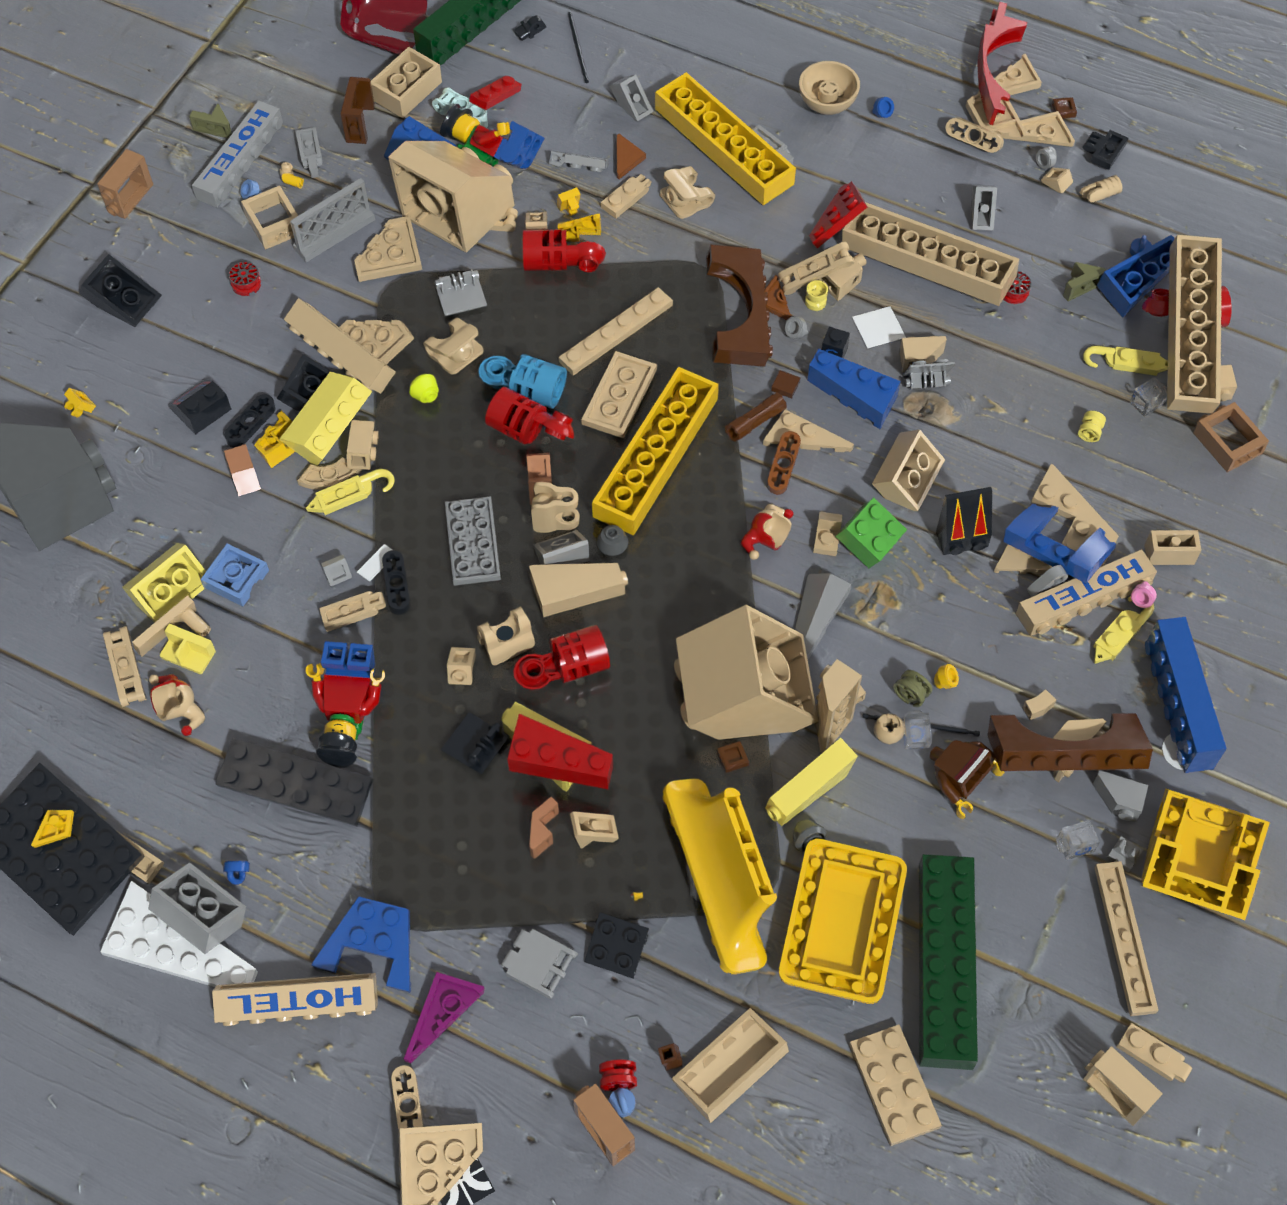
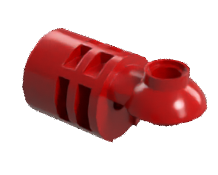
M566 229L523 230L524 271H567V266H579V269L584 272H593L605 259V249L598 243L587 241L577 245H567Z
M1221 286V328H1225L1231 320L1232 303L1228 289L1225 286ZM1163 288L1152 290L1151 296L1142 304V309L1156 317L1168 316L1169 290Z
M502 387L494 395L488 406L485 416L486 425L522 444H531L539 435L543 425L546 426V433L558 439L565 440L566 436L574 439V430L571 425L574 419L558 411H554L553 415L547 413L545 406L508 387Z
M593 625L549 639L551 653L545 655H525L517 661L513 672L514 678L519 685L525 689L537 690L557 679H561L562 683H566L610 669V659L602 633L597 625ZM532 672L538 673L537 676H530L529 674Z

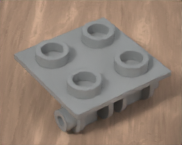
M470 269V271L462 272L463 275L458 272L456 277L454 274H451V278L450 276H445L435 280L434 283L445 316L487 306L477 270L473 271V269Z
M948 359L936 360L932 364H926V361H915L903 374V377L908 376V379H905V387L921 389L923 386V389L927 387L926 376H928L930 388H933V377L934 388L946 387V385L951 383L950 376H946V374L955 365V362H948Z

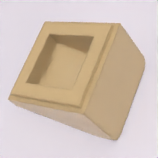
M1052 168L1041 179L1042 183L1059 193H1063L1073 183L1070 169Z

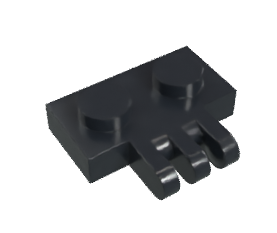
M1109 130L1106 136L1092 132L1083 145V150L1093 154L1090 162L1110 170L1126 146L1129 138L1112 130Z

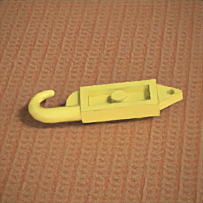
M1097 345L1088 347L1083 354L1085 363L1094 368H1097L1098 364L1090 360V355L1092 354L1105 355L1107 364L1115 370L1154 376L1168 370V361L1157 352Z
M377 469L360 477L357 475L316 492V497L306 507L307 512H319L327 515L366 499L372 492L371 481L381 477L388 479L387 486L383 488V492H387L394 485V476L386 469Z
M1154 603L1152 606L1144 608L1140 614L1131 610H1125L1118 615L1093 646L1095 648V664L1109 659L1113 661L1152 615Z

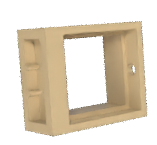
M281 186L241 201L244 214L265 250L294 238L290 221L298 215ZM282 203L289 218L262 228L255 214Z
M1112 1046L1106 1053L1100 1050L1085 1067L1088 1073L1083 1080L1132 1126L1138 1122L1163 1094Z

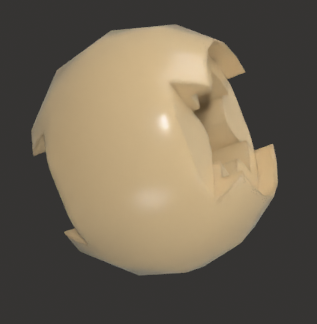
M887 713L881 715L874 723V733L879 741L890 745L897 743L903 737L905 726L900 717ZM886 726H890L891 730L893 731H888V728Z

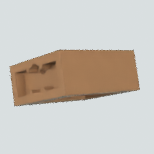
M128 149L121 154L97 183L106 210L111 215L124 219L127 218L153 186L144 156ZM128 178H130L129 182L118 194V190L120 189V187L125 183V181Z
M1235 402L1228 406L1223 405L1209 416L1207 414L1203 415L1198 419L1193 433L1226 472L1263 454L1269 442ZM1226 419H1229L1248 441V443L1233 451L1211 428Z
M597 1084L581 1088L575 1094L576 1098L573 1099L575 1114L611 1165L615 1166L635 1151V1137Z

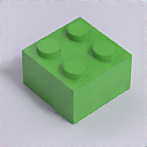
M873 497L856 512L835 537L868 568H871L882 560L907 529Z

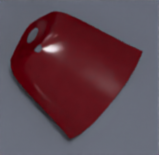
M343 0L340 25L347 35L399 55L408 47L413 49L415 42L402 41L383 35H371L365 30V26L379 24L389 30L414 34L413 29L426 18L427 0H350L352 3L351 13H348L346 9V4L349 0ZM356 17L359 19V23L354 22Z

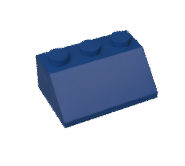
M408 116L395 128L384 158L389 160L388 157L405 141H446L455 147L456 145Z

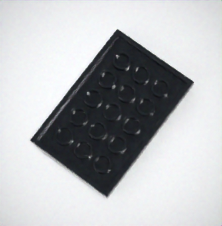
M41 763L0 804V869L73 936L145 857ZM47 810L74 811L71 837L37 848L31 846Z

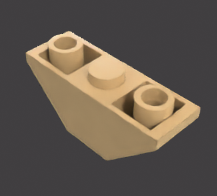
M1103 718L1068 720L1053 739L1066 741L1093 739L1105 733L1103 728L1107 721ZM1053 770L1054 779L1059 783L1064 776L1069 778L1074 770Z

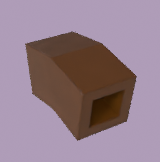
M672 1043L658 1048L661 1063L665 1066L666 1071L682 1067L679 1046Z

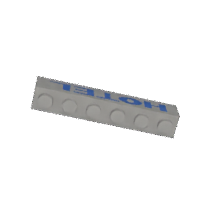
M258 100L192 184L197 200L218 208L221 202L227 198L232 188L238 184L242 175L249 170L252 162L259 157L262 149L266 144L270 143L276 131L282 127L283 119L280 108Z

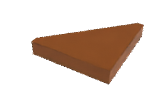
M617 134V178L621 179L646 159V153L621 134Z
M775 275L764 289L768 293L766 310L788 320L792 315L788 309L787 300L780 286L778 276Z

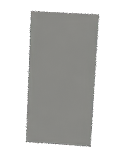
M491 496L445 502L454 586L501 580Z

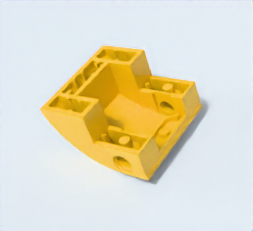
M1165 788L1147 849L1142 886L1245 920L1261 870L1256 869L1270 822Z

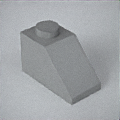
M636 74L626 76L610 85L618 105L635 121H639L653 112Z
M973 185L971 201L972 230H994L996 186Z
M1099 770L1093 785L1110 812L1122 820L1137 821L1142 813L1149 785Z

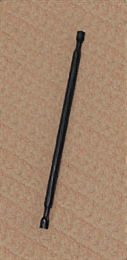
M568 12L582 72L585 77L584 80L585 83H589L572 13Z
M863 713L862 718H871L874 720H877L880 717L879 715L873 716L866 713ZM902 719L905 725L980 736V731H970L962 728Z

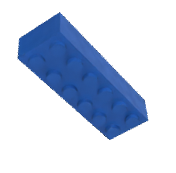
M1186 617L1157 620L1148 640L1145 642V651L1147 655H1150L1152 661L1151 671L1158 681V695L1164 701V715L1171 725V739L1173 742H1176L1178 748V762L1180 765H1183L1185 773L1213 770L1227 748Z

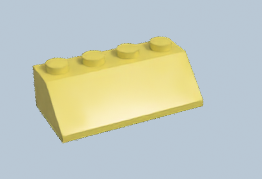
M330 371L279 440L311 464L318 466L372 391L355 378Z

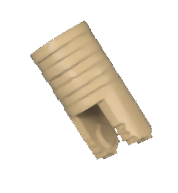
M1114 175L1081 188L1079 193L1083 198H1087L1088 202L1094 203L1121 193L1122 183L1120 178Z

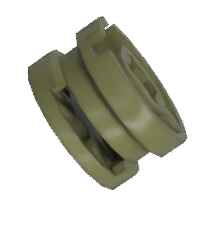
M906 670L902 674L901 679L897 680L893 686L897 696L907 704L910 702L914 703L913 707H920L933 690L930 682L914 670Z

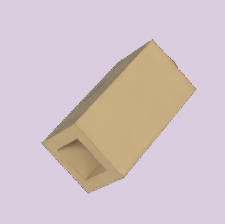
M351 420L347 446V468L370 470L371 461L376 460V447L373 446L378 445L379 431H375L373 421Z

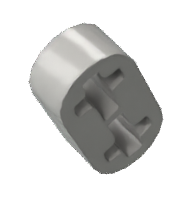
M1062 565L1054 566L1027 588V592L1030 597L1061 585L1068 578V575Z

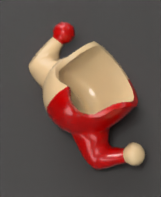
M768 504L764 510L755 515L750 530L741 540V545L749 553V557L752 560L759 557V552L754 550V544L760 543L775 551L782 546L792 526L789 520L793 517L791 509H783L776 505Z
M153 674L149 677L150 684L156 685L160 683L153 687L150 693L151 703L158 718L162 721L181 716L189 719V725L183 726L181 732L184 736L191 735L192 730L200 726L205 720L204 713L194 703L192 688L186 682L179 680L174 674L164 676Z

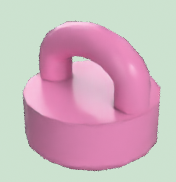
M1147 581L1135 586L1131 593L1132 602L1140 608L1152 606L1157 598L1155 589Z

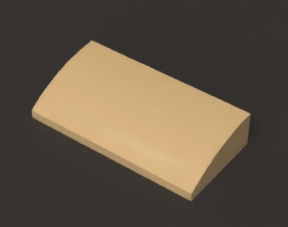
M749 1008L680 1070L672 1080L695 1108L712 1123L789 1052L787 1042Z

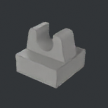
M343 555L321 563L330 587L352 578Z
M1121 836L1106 859L1111 862L1122 861L1123 869L1129 873L1143 849Z

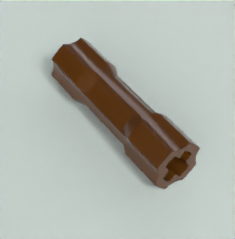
M777 392L772 394L758 406L727 424L725 432L734 442L742 439L751 433L753 429L787 408L786 401L781 394Z

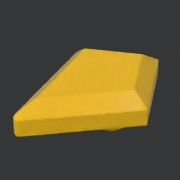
M47 810L31 846L37 848L71 837L74 811Z

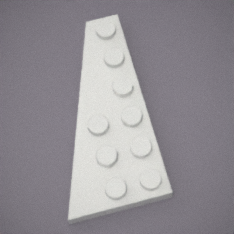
M133 881L130 882L100 951L102 955L213 987L223 984L255 981L258 973L256 968L222 944H218L206 954L192 945L148 909L151 894Z

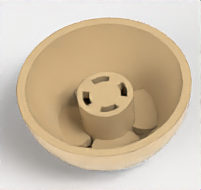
M822 61L810 65L802 72L799 88L801 96L808 107L820 114L833 115L843 112L853 104L859 93L860 80L855 71L847 65L835 61Z

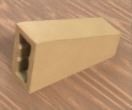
M618 563L529 566L530 579L543 617L624 595L625 585L628 584L625 571H620Z

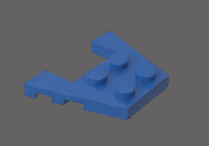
M358 897L314 959L312 967L336 973L344 947L393 959L386 986L410 993V911L406 908Z

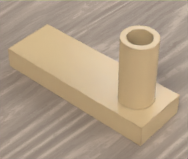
M187 595L132 641L135 651L143 657L166 637L164 631L169 624L178 627L185 622L201 637H205L211 631V627L195 613L194 601Z

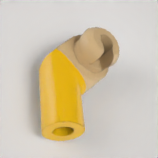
M283 162L279 170L282 181L285 184L302 188L304 179L294 176L291 163Z

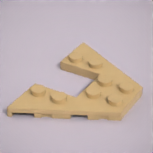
M1023 54L1022 58L1013 66L1010 65L1007 71L1001 72L994 78L1011 95L1038 89L1042 83L1026 54ZM980 91L966 102V108L974 123L1000 134L1003 139L1074 146L1075 140L1058 111L1020 121L1010 101L1001 100L1000 103L1006 107L1005 113H997L994 124L990 125L984 112Z
M1051 464L1031 503L1041 507H1059L1056 514L1073 521L1062 545L1077 551L1099 528L1105 531V537L1110 542L1116 543L1119 537L1117 533L1061 472ZM1008 544L994 572L1019 571V574H1026L1027 572L1044 574L1052 566ZM1107 559L1103 562V564L1100 567L1105 565Z

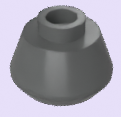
M609 525L599 533L597 547L606 555H619L628 547V536L620 527Z
M812 820L798 822L793 830L795 848L800 852H805L806 846L811 840H825L826 830Z

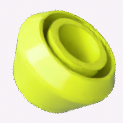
M422 374L416 377L410 384L409 389L410 396L422 403L433 402L439 392L436 378L431 374Z

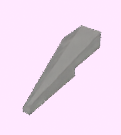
M831 573L809 574L807 577L795 628L796 631L803 634L807 659L810 658L820 643L827 627L850 594L851 584Z

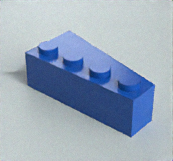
M1172 235L1103 273L1097 287L1122 318L1169 273L1170 246L1175 239Z
M821 349L817 350L809 365L807 380L828 395L837 397L844 406H850L858 412L857 415L863 419L868 418L878 429H881L898 397L901 382Z

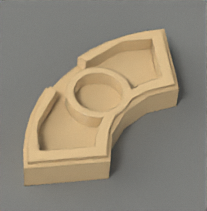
M341 457L336 463L327 466L310 464L297 481L302 487L323 490L359 475L362 469L347 468V459Z

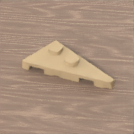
M786 409L763 440V445L770 447V444H779L780 438L785 432L793 431L801 438V449L820 451L821 447L834 448L835 452H851L854 446L853 443ZM793 439L787 442V448H791V445L794 444Z

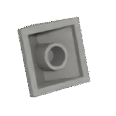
M577 530L533 544L541 565L581 564L589 561L588 540Z

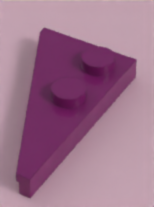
M436 972L404 1056V1061L411 1064L484 994L485 987Z

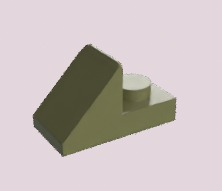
M219 104L216 105L212 114L192 110L189 115L193 131L228 139L232 135L229 121Z
M1075 262L1071 272L1072 278L1066 283L1063 294L1064 298L1070 301L1098 288L1097 284L1106 269Z

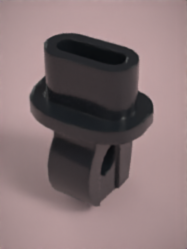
M536 15L531 17L526 23L521 21V25L515 28L514 31L520 40L523 41L528 37L530 39L534 38V35L541 32L547 26Z

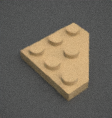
M410 216L388 220L384 225L383 231L379 235L376 234L368 243L364 253L356 257L354 262L359 282L422 270Z
M346 320L340 326L343 331L386 364L414 339L408 328L400 320H391V322H382L381 320H365V322Z
M482 1123L398 1129L401 1205H438L439 1201L451 1190L468 1167L483 1152Z

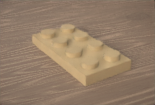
M615 351L581 419L582 425L624 438L655 375L657 364Z
M900 1025L849 1043L890 1146L942 1127Z

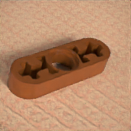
M785 432L780 438L767 482L768 490L773 494H783L788 488L801 444V438L796 432ZM793 439L794 444L791 445L790 452H787V442ZM781 458H787L791 464L786 468H782L777 462ZM778 473L782 474L781 484L779 487H775L774 482L777 481Z

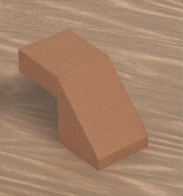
M246 444L224 450L238 496L260 490L261 488Z
M550 453L527 454L530 505H532V499L535 497L534 484L536 482L552 484Z
M552 797L532 812L530 853L534 859L553 844L552 833L545 826L559 814L558 803Z

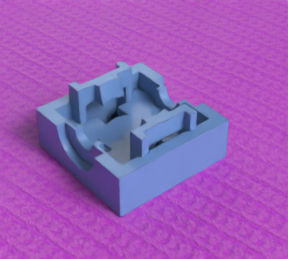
M227 543L200 580L204 588L243 607L250 598L252 586L259 579H264L269 572V568L265 561ZM226 580L233 583L231 588L228 585L225 587L221 584H224Z

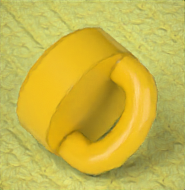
M951 664L940 666L934 677V685L939 689L954 688L959 682L958 672Z

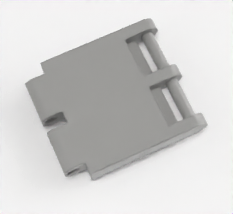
M522 929L513 943V947L519 950V952L517 953L510 949L501 963V967L507 970V977L548 999H552L555 987L560 979H564L566 968L571 960L576 958L578 953L534 929L530 933Z

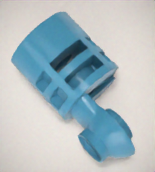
M526 354L520 356L517 366L506 357L492 356L485 359L480 364L478 370L483 382L496 389L508 387L551 409L558 404L567 378L566 368Z

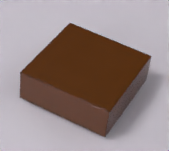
M1073 97L1053 99V111H1058L1062 119L1076 118L1077 110Z
M780 370L771 391L792 399L801 377Z
M741 741L717 748V754L725 773L749 766V760Z

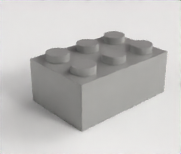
M189 862L152 888L148 909L206 954L242 927L246 906Z

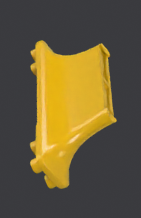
M699 779L671 781L663 789V801L667 805L671 824L679 837L712 936L711 942L715 946L720 960V968L723 972L730 974L757 971L763 968L767 962L766 951L759 935L757 924L762 914L776 901L777 894L773 892L739 797L741 794L734 788H726L720 794L711 797L706 784Z

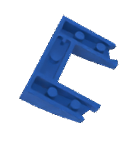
M1032 504L1006 528L1003 542L1052 567L1062 565L1068 575L1086 584L1116 546L1115 542H1110L1105 537V531L1102 528L1094 532L1077 551L1040 534L1058 512L1059 507L1056 506L1049 508Z

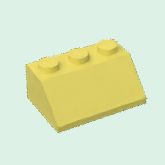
M176 543L122 588L136 606L155 623L187 595L193 599L205 589L200 579L206 570L185 544Z

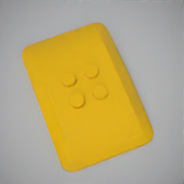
M824 839L811 840L807 844L779 966L780 979L790 986L866 1004L877 1003L884 992L907 873L906 863L897 856Z

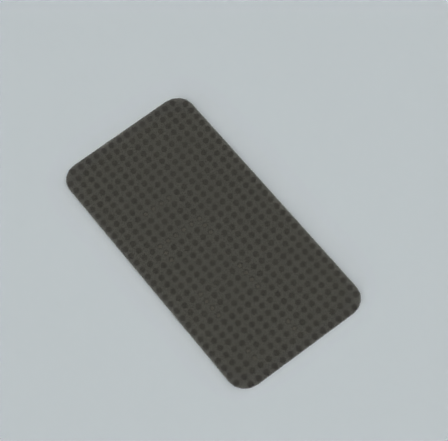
M680 260L600 264L593 272H584L579 269V266H567V270L524 271V268L477 270L487 306L448 316L444 315L434 282L439 277L450 276L451 278V274H454L456 277L458 272L463 275L462 272L466 271L417 273L403 276L391 283L380 296L377 320L382 322L400 320L408 328L414 339L387 364L396 373L381 394L376 391V431H379L378 445H376V470L386 469L390 471L394 476L395 482L389 491L383 492V488L388 484V479L385 477L376 479L375 553L385 544L403 555L410 609L403 615H396L390 611L384 570L382 569L375 576V593H383L386 607L378 610V614L374 616V677L380 678L382 670L385 672V678L380 682L382 686L379 704L374 708L372 886L375 900L408 909L410 911V930L422 932L597 922L599 912L623 920L705 916L679 837L671 824L667 805L663 801V789L666 784L671 781L699 779L703 781L711 797L720 794L726 788H734L739 791L741 803L772 889H774L779 880L781 859L777 821H773L765 809L769 798L774 795L768 735L718 740L697 730L690 729L681 716V704L685 702L683 685L674 669V662L679 658L676 638L744 605L755 609L751 561L749 553L741 545V540L748 531L739 442L732 441L725 432V426L736 419L731 364L713 363L712 344L717 331H727L724 293L719 279L707 275V268L702 265ZM658 287L673 300L672 307L574 376L567 370L565 387L558 404L553 409L546 408L547 413L553 415L554 411H558L574 419L571 424L574 430V439L567 436L565 440L558 439L546 433V426L543 425L539 435L531 444H522L486 425L485 416L488 406L494 395L501 388H493L484 383L480 378L478 370L480 364L485 359L492 356H502L511 360L517 366L520 356L526 354L563 367L559 363V356ZM455 318H459L477 328L478 336L474 340L482 345L484 351L458 373L449 374L435 360L428 356L423 342L432 336L437 339L450 337L452 333L448 323ZM615 351L657 364L655 375L624 438L582 425L581 420ZM677 368H683L718 383L717 402L634 536L626 533L628 536L627 549L616 556L602 553L597 547V537L609 524L593 518L592 502ZM431 374L436 378L439 392L433 402L422 403L410 396V384L419 375ZM550 453L552 484L557 487L573 488L578 493L579 500L576 509L579 512L580 520L579 525L575 529L555 530L549 533H540L533 530L527 454ZM491 496L501 580L454 586L445 502ZM569 496L562 498V501L564 502H570L573 500V498ZM572 516L562 517L567 522L574 520ZM577 530L588 540L589 561L581 564L618 563L620 571H625L628 584L625 585L624 595L543 617L530 579L529 566L541 565L533 544ZM395 559L391 560L392 571L397 570ZM394 578L389 584L393 587H398L403 581L399 578ZM400 594L396 595L397 606H402ZM521 606L530 621L535 645L530 650L498 665H492L485 645H481L478 642L477 626L488 622L489 626H497L508 619L511 610ZM589 626H598L608 650L610 669L566 683H562L561 679H557L537 690L525 689L518 684L514 678L513 670L520 658L528 654L545 655L551 653L549 639ZM451 647L475 648L476 657L472 670V685L448 683L447 662ZM532 672V673H530L529 675H530V676H537L538 673ZM517 702L592 742L593 746L613 754V770L608 789L572 783L566 792L552 779L509 771L507 758L512 743L510 737L482 775L445 754L441 749L468 712L491 725L497 722L503 727L501 718L507 708H511ZM741 741L749 760V766L725 773L717 754V748ZM552 797L558 803L559 814L545 826L552 833L553 844L534 859L530 853L532 812ZM584 812L614 815L619 839L613 843L592 841L584 848H580L574 835L570 813ZM633 892H643V898L634 901V897H631V894Z

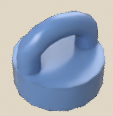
M247 179L241 186V196L244 200L262 193L256 181Z
M617 1088L609 1097L610 1104L620 1117H627L634 1111L636 1105L635 1097L628 1089Z

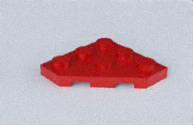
M852 181L839 188L838 193L834 196L810 233L809 237L817 249L868 208Z

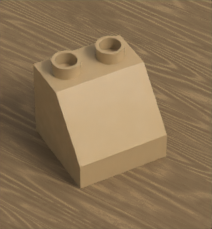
M405 141L388 157L402 217L410 216L412 223L466 253L505 215L508 208L515 206L511 186L513 178L509 171L501 165L491 166L481 161L476 153L467 147L459 149L446 141ZM454 206V211L450 213V216H452L451 222L441 221V217Z
M744 605L676 638L679 658L674 662V669L678 679L682 682L685 702L681 704L680 711L685 724L690 729L720 740L795 732L819 722L804 637L798 631L748 605Z

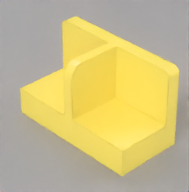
M169 624L164 631L168 642L160 653L161 659L202 674L216 652L212 641Z

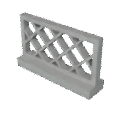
M361 178L290 221L295 239L293 244L294 250L306 263L375 220V216L369 208L365 182ZM359 189V190L357 191L356 195H355V196H352L353 192H354L355 190ZM341 200L338 207H334L336 202ZM348 201H352L348 209H346L345 206ZM321 211H323V213H322V215L320 216V218H318V217H317L318 213L321 212ZM330 212H334L331 219H327ZM306 221L303 228L298 227V225ZM313 222H316L314 229L309 230Z

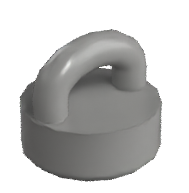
M1052 146L1042 148L1036 153V162L1042 169L1046 170L1055 165L1057 154Z
M791 317L786 321L784 330L788 337L800 339L808 334L807 324L803 318Z

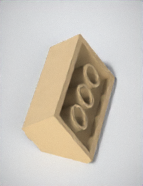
M838 659L832 666L828 664L820 675L822 681L818 686L820 692L816 697L818 700L816 709L819 722H816L815 726L821 753L836 741L852 721L862 675Z

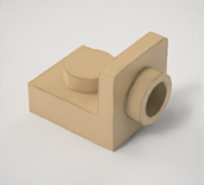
M451 647L447 662L449 684L472 685V670L476 657L475 648Z

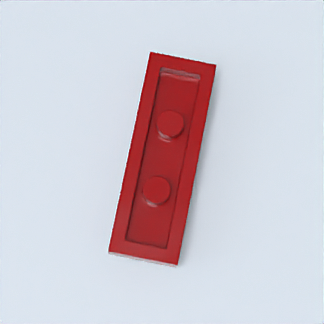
M505 75L470 94L469 102L487 110L520 92L522 84L515 81L514 78Z

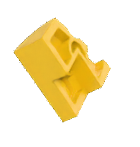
M594 214L558 223V229L567 230V242H580V235H601L600 214Z
M283 411L277 414L279 420L276 424L268 426L265 434L254 445L261 457L271 468L295 453L294 450L279 440L292 423V420Z

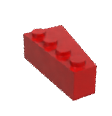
M522 714L518 715L507 758L509 771L608 789L613 770V754Z

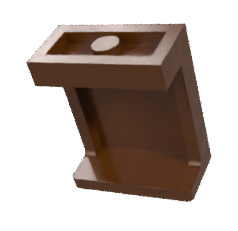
M349 78L340 113L346 143L367 144L368 136L363 110L375 109L371 80L369 78Z

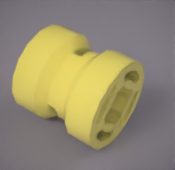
M814 280L807 285L805 297L807 308L819 311L826 306L828 295L826 283Z
M1087 411L1084 414L1083 424L1080 425L1078 435L1084 441L1097 442L1101 437V429L1104 428L1106 417L1097 411Z

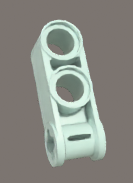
M445 88L442 92L443 94L432 101L433 108L439 114L445 116L454 104H459L462 109H471L473 117L480 122V125L488 127L487 110L469 102L470 99L451 88Z

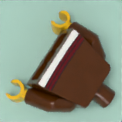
M954 740L945 750L935 746L930 752V759L935 761V778L951 804H956V815L960 819L966 817L961 811V807H965L969 813L973 811L972 804L967 801L963 802L961 798L967 799L991 769L996 776H1002L1005 771H1000L994 752L980 741L962 742Z

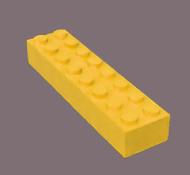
M687 72L655 92V110L762 205H765L794 185L796 167Z
M677 368L592 502L593 518L609 525H616L624 532L634 536L717 402L718 383L683 368Z

